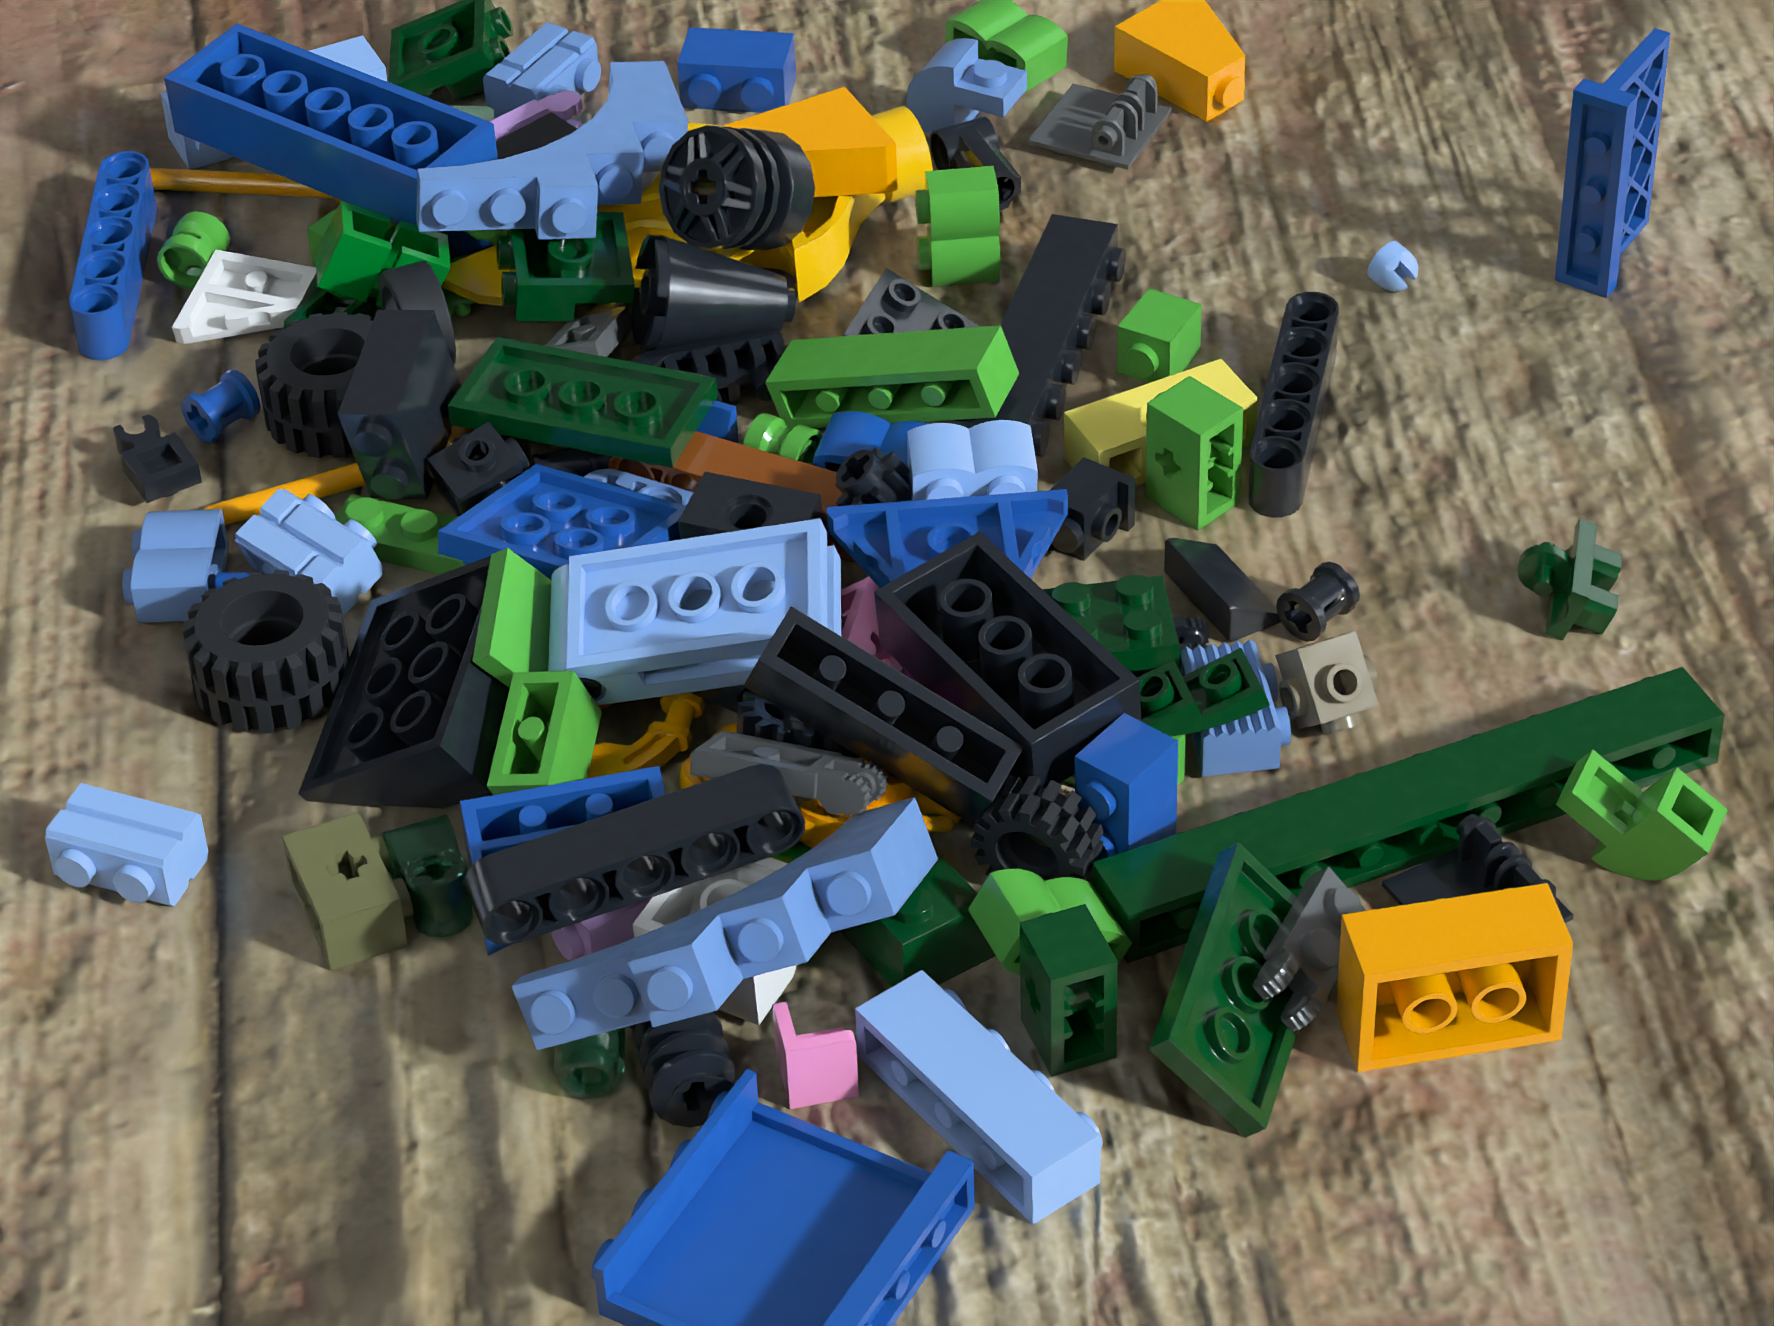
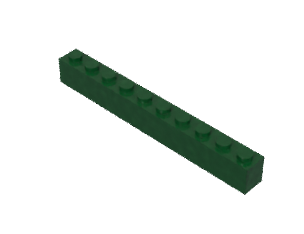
M1683 667L1652 677H1646L1640 681L1598 695L1589 696L1583 700L1541 714L1529 716L1526 719L1484 733L1472 735L1451 744L1423 753H1417L1411 757L1366 772L1357 773L1351 777L1306 792L1297 793L1291 797L1246 812H1240L1185 832H1179L1170 837L1125 852L1116 853L1110 857L1092 862V884L1097 888L1132 942L1124 955L1126 962L1130 963L1187 943L1219 852L1238 842L1296 897H1298L1308 878L1328 866L1347 888H1351L1427 862L1457 849L1460 837L1456 831L1457 826L1469 815L1474 814L1479 818H1489L1495 824L1496 832L1500 836H1504L1567 814L1556 803L1576 762L1591 750L1596 751L1640 789L1653 785L1676 767L1686 774L1718 763L1725 715Z

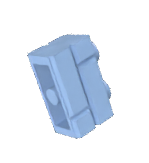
M279 488L260 507L261 513L259 515L254 514L235 533L236 539L234 541L253 570L257 572L262 571L265 574H273L275 570L289 571L290 576L295 577L299 574L313 577L314 584L324 583L331 589L332 597L338 598L343 616L358 602V595L360 593L365 594L383 575L384 567L373 550L377 542L372 534L353 519H349L345 525L336 521L333 512L328 506L312 494H308L302 500L286 489L282 490Z
M83 783L79 784L67 800L66 809H61L46 828L45 841L54 875L59 876L64 882L74 887H85L90 884L118 892L123 898L134 903H143L149 900L175 907L187 890L189 879L194 880L206 863L208 856L201 814Z

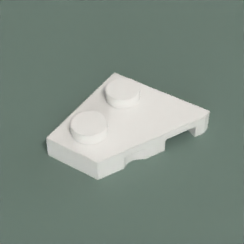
M215 250L172 326L176 342L189 344L284 327V320L321 289L317 287L316 267Z

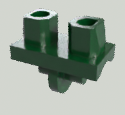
M1581 518L1575 525L1573 545L1569 549L1563 550L1551 542H1543L1540 545L1527 548L1520 555L1517 573L1521 583L1539 596L1550 595L1545 634L1560 640H1564L1573 624L1602 635L1618 608L1619 595L1609 591L1618 579L1622 566V554L1596 545L1597 525Z

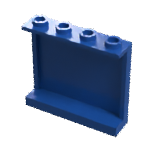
M746 1069L729 1092L723 1091L717 1096L711 1106L707 1121L693 1139H686L679 1145L674 1153L669 1170L655 1188H648L640 1195L634 1206L631 1219L617 1237L606 1240L599 1248L591 1271L592 1278L595 1280L599 1314L625 1326H893L975 1209L974 1160L947 1150L932 1173L759 1103L756 1072Z

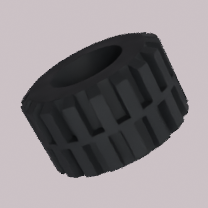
M334 312L328 315H322V313L309 315L310 318L297 319L286 324L287 328L284 330H276L269 336V342L262 344L258 350L259 358L255 360L256 373L267 431H271L272 438L278 444H286L287 450L294 453L305 451L308 453V457L321 458L324 455H333V458L346 457V454L353 452L339 419L338 412L373 321H371L369 315L361 313L347 315V312Z
M275 570L273 574H262V571L248 573L249 577L242 579L233 577L222 582L223 587L219 589L211 588L201 596V603L192 605L188 611L189 620L183 624L184 644L194 694L204 713H211L212 720L221 725L233 723L234 730L247 732L251 728L259 729L260 733H272L275 728L287 727L290 730L300 727L301 721L306 719L314 721L325 714L324 708L331 707L350 658L341 604L337 597H332L331 589L324 583L314 584L313 577L304 574L294 577L289 575V571Z

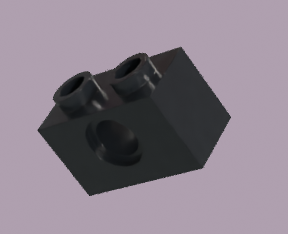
M704 472L678 520L680 540L819 518L824 525L821 494Z

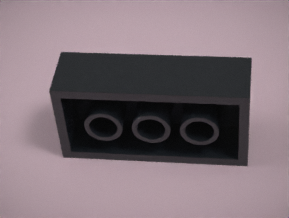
M980 531L874 591L880 645L922 686L1022 745L1024 748L1010 773L1015 778L1020 777L1023 784H1025L1029 776L1040 777L1043 788H1046L1051 780L1061 783L1075 774V756L1123 713L1141 721L1139 679Z

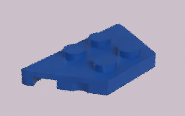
M1067 489L827 507L828 533L880 588L979 531L1029 578H1032L1068 515Z

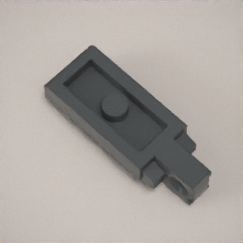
M623 303L597 304L589 313L574 315V321H568L545 346L607 357L618 349L617 345L621 341L626 340L630 330H632L631 313H629L627 306H623Z

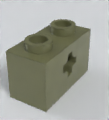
M359 812L282 836L291 885L330 971L408 946L404 918L413 916L409 892L402 877L391 880L388 873L392 872V864L385 841L381 834L370 836Z

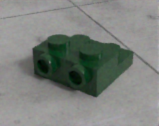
M461 0L392 29L388 82L425 97L433 94L439 87L446 85L455 101L471 94H483V77L510 54L504 39L513 36V28L506 11L501 6L495 8L491 0Z
M597 212L596 238L538 239L535 228L508 229L507 235L497 236L498 270H509V272H502L501 274L502 307H514L515 321H535L539 323L574 321L575 303H594L600 305L633 303L635 284L623 212Z

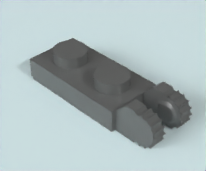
M724 730L691 752L690 775L713 779L753 765H772L780 770L796 803L808 802L817 798L828 813L836 815L845 813L846 817L849 815L854 817L858 813L861 814L874 800L877 801L883 796L882 794L887 791L885 787L889 784L886 782L888 776L884 774V769H880L878 767L879 764H872V761L865 763L864 759L843 756L842 753L786 742H777L775 740Z
M1329 866L1313 874L1306 881L1263 955L1266 961L1253 984V988L1266 1000L1279 994L1289 986L1293 994L1280 1018L1288 1029L1294 1032L1307 1026L1309 1022H1312L1318 1016V1013L1322 1010L1321 1007L1325 1005L1329 998L1328 994L1338 978L1342 915L1367 911L1362 906L1358 896L1345 886Z

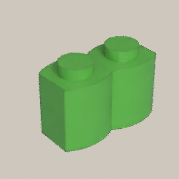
M980 0L946 20L945 43L962 38L978 40L979 59L995 60L1002 62L1006 66L1026 70L1027 90L1024 93L1067 67L1068 35L1057 24L1045 17L1027 15L1020 6L1011 0Z
M994 166L925 171V189L915 190L917 223L926 224L927 236H917L916 238L919 271H930L932 287L1000 282L999 193Z
M998 870L989 874L968 908V911L1001 965L1008 971L1019 975L1020 922L1048 913H1055L1086 904L1115 955L1118 964L1132 944L1097 888L1090 882L1079 878L1060 877L1044 881L1039 875L1027 870Z

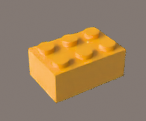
M1548 883L1343 914L1341 919L1336 1014L1357 1072L1562 1040L1573 941Z

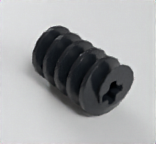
M717 1011L653 1027L650 1020L630 1025L634 1044L638 1049L639 1063L643 1069L645 1085L649 1090L652 1109L660 1119L675 1126L691 1128L703 1125L708 1119L709 1111L717 1096L723 1091L729 1092L734 1086L733 1081L735 1079L734 1065L729 1058L728 1044L723 1038V1028L721 1021L717 1018Z

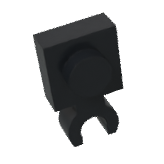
M149 414L142 416L145 431L139 434H128L121 425L113 428L123 471L146 503L162 497L172 496L181 490L202 483L198 462L175 432L161 437L159 424L155 417Z

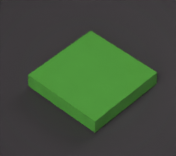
M509 548L491 554L473 662L510 688L514 672L548 671L551 580Z

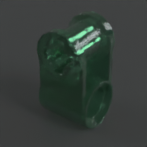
M440 815L381 832L391 859L392 879L402 877L413 907V916L411 917L418 931L428 937L435 938L450 937L464 931L471 924L474 914L471 900L463 883L466 876L464 858L460 853L454 829L448 815Z

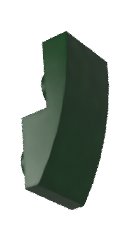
M1242 648L1184 676L1181 675L1175 660H1172L1137 677L1140 682L1141 722L1170 737L1224 725L1270 706Z

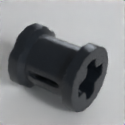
M1330 561L1323 562L1314 569L1313 574L1310 576V581L1299 589H1288L1277 599L1278 617L1288 632L1297 639L1306 642L1314 641L1325 632L1329 620L1337 614H1348L1355 608L1356 603L1360 600L1359 588L1354 578L1339 564Z

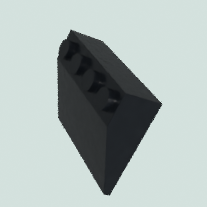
M491 556L371 600L298 794L302 798L311 802L443 809L459 804L460 801L481 798L491 793L487 783L510 690L509 687L473 662Z

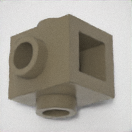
M1356 631L1275 655L1283 679L1279 685L1283 706L1287 708L1288 715L1295 718L1298 729L1320 724L1323 735L1332 734L1360 725L1361 722L1357 712L1379 706L1375 693L1378 689L1377 672L1370 658L1363 655Z

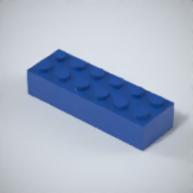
M238 23L164 77L174 131L176 133L344 202L387 215L391 221L396 223L402 220L417 225V169L463 166L498 160L494 123Z

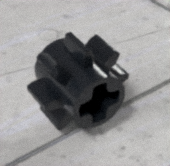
M878 447L872 451L859 450L850 455L837 471L835 486L843 494L835 503L837 506L909 501L912 487L904 478L910 473V469L893 451L885 455Z

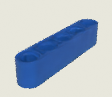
M117 152L105 158L99 166L69 298L79 351L84 357L93 360H106L119 356L127 350L131 341L157 213L149 162L145 155L138 152Z

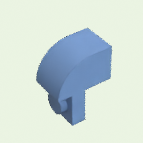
M968 38L955 39L942 45L911 80L906 94V107L914 114L922 131L929 134L933 130L972 120L979 111L1004 117L1027 90V71L1006 66L999 61L979 59L978 40Z

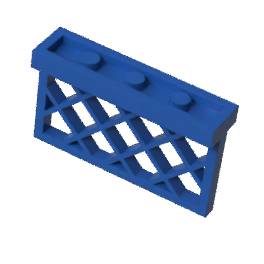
M1654 28L1603 84L1584 78L1573 90L1555 281L1607 298L1617 286L1620 255L1649 223L1671 34L1669 32Z

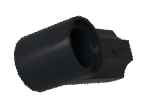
M987 117L972 119L931 132L930 148L937 170L994 166L999 193V211L1009 208L1014 197L1021 193V176L1000 152L996 131Z

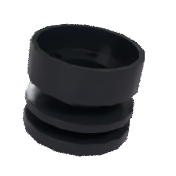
M710 125L687 131L672 145L662 165L659 184L662 211L673 232L688 244L707 249L721 248L732 250L737 248L767 251L787 245L802 231L812 212L815 193L811 164L801 146L786 134L765 129H738Z

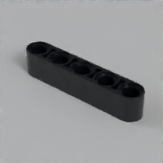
M1299 293L1290 298L1286 304L1250 448L1248 500L1251 508L1263 516L1271 518L1289 516L1298 511L1303 503L1337 354L1339 306L1333 297L1325 293Z
M758 764L489 854L477 860L469 868L465 876V887L486 938L500 945L517 944L780 854L792 848L801 839L805 831V820L780 770L772 765Z

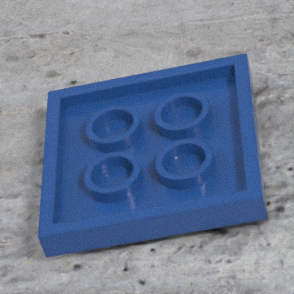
M535 464L438 531V554L462 560L467 565L509 548L551 580V576L556 569L569 564V556L680 540L678 520L686 505Z

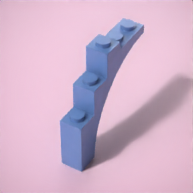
M665 61L610 62L609 94L605 104L587 123L573 133L548 145L504 159L463 166L417 169L416 222L419 232L535 228L538 239L596 238L597 205L641 204L643 172H661L662 165L672 145L688 130V119Z
M913 797L863 811L854 817L852 815L833 834L799 858L729 897L675 922L581 958L521 976L512 985V989L536 1049L541 1050L649 1020L653 1027L717 1011L743 979L806 963L831 932L895 915L938 860L916 798Z

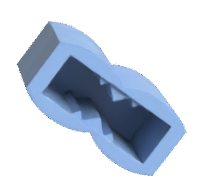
M996 420L984 422L968 429L957 424L932 423L907 431V467L910 469L908 475L909 483L912 487L910 491L912 501L1037 491L1038 470L1030 425L1018 421Z

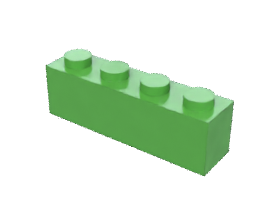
M999 325L791 340L765 383L781 419H784L787 427L794 428L801 424L810 428H821L828 426L833 414L844 411L872 414L886 420L890 424L900 421L926 422L995 418L1015 383L1019 371L1002 327Z

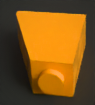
M1160 0L1114 26V71L1127 79L1135 75H1150L1157 83L1158 96L1206 122L1244 100L1245 54L1205 0Z
M846 87L723 125V127L738 129L751 128L786 134L799 144L812 167L815 184L814 197L881 194L898 190L895 141Z

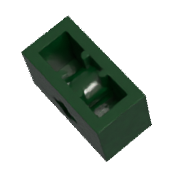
M1086 904L1020 922L1021 1021L1051 1077L1117 1058L1118 961Z

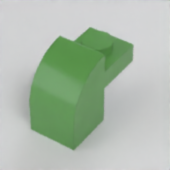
M1591 750L1576 762L1556 803L1558 807L1599 840L1591 857L1593 861L1616 874L1639 880L1670 878L1681 873L1707 855L1728 810L1678 767L1643 791L1594 750Z

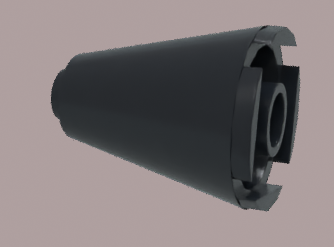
M648 234L642 242L635 269L645 271L640 288L634 287L631 312L633 339L635 344L641 345L640 350H657L775 328L780 332L784 322H792L796 308V294L794 288L787 287V281L783 275L664 235Z

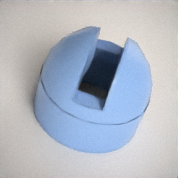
M1392 241L1383 246L1373 257L1367 270V276L1383 289L1390 292H1400L1407 289V285L1404 282L1407 277L1416 280L1418 264L1416 258L1409 250L1397 241Z

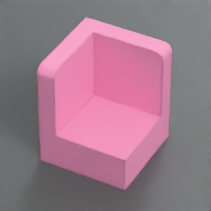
M787 1002L772 1004L776 1060L789 1108L795 1109L859 1097L857 1050L853 1032L840 1027L796 1035Z

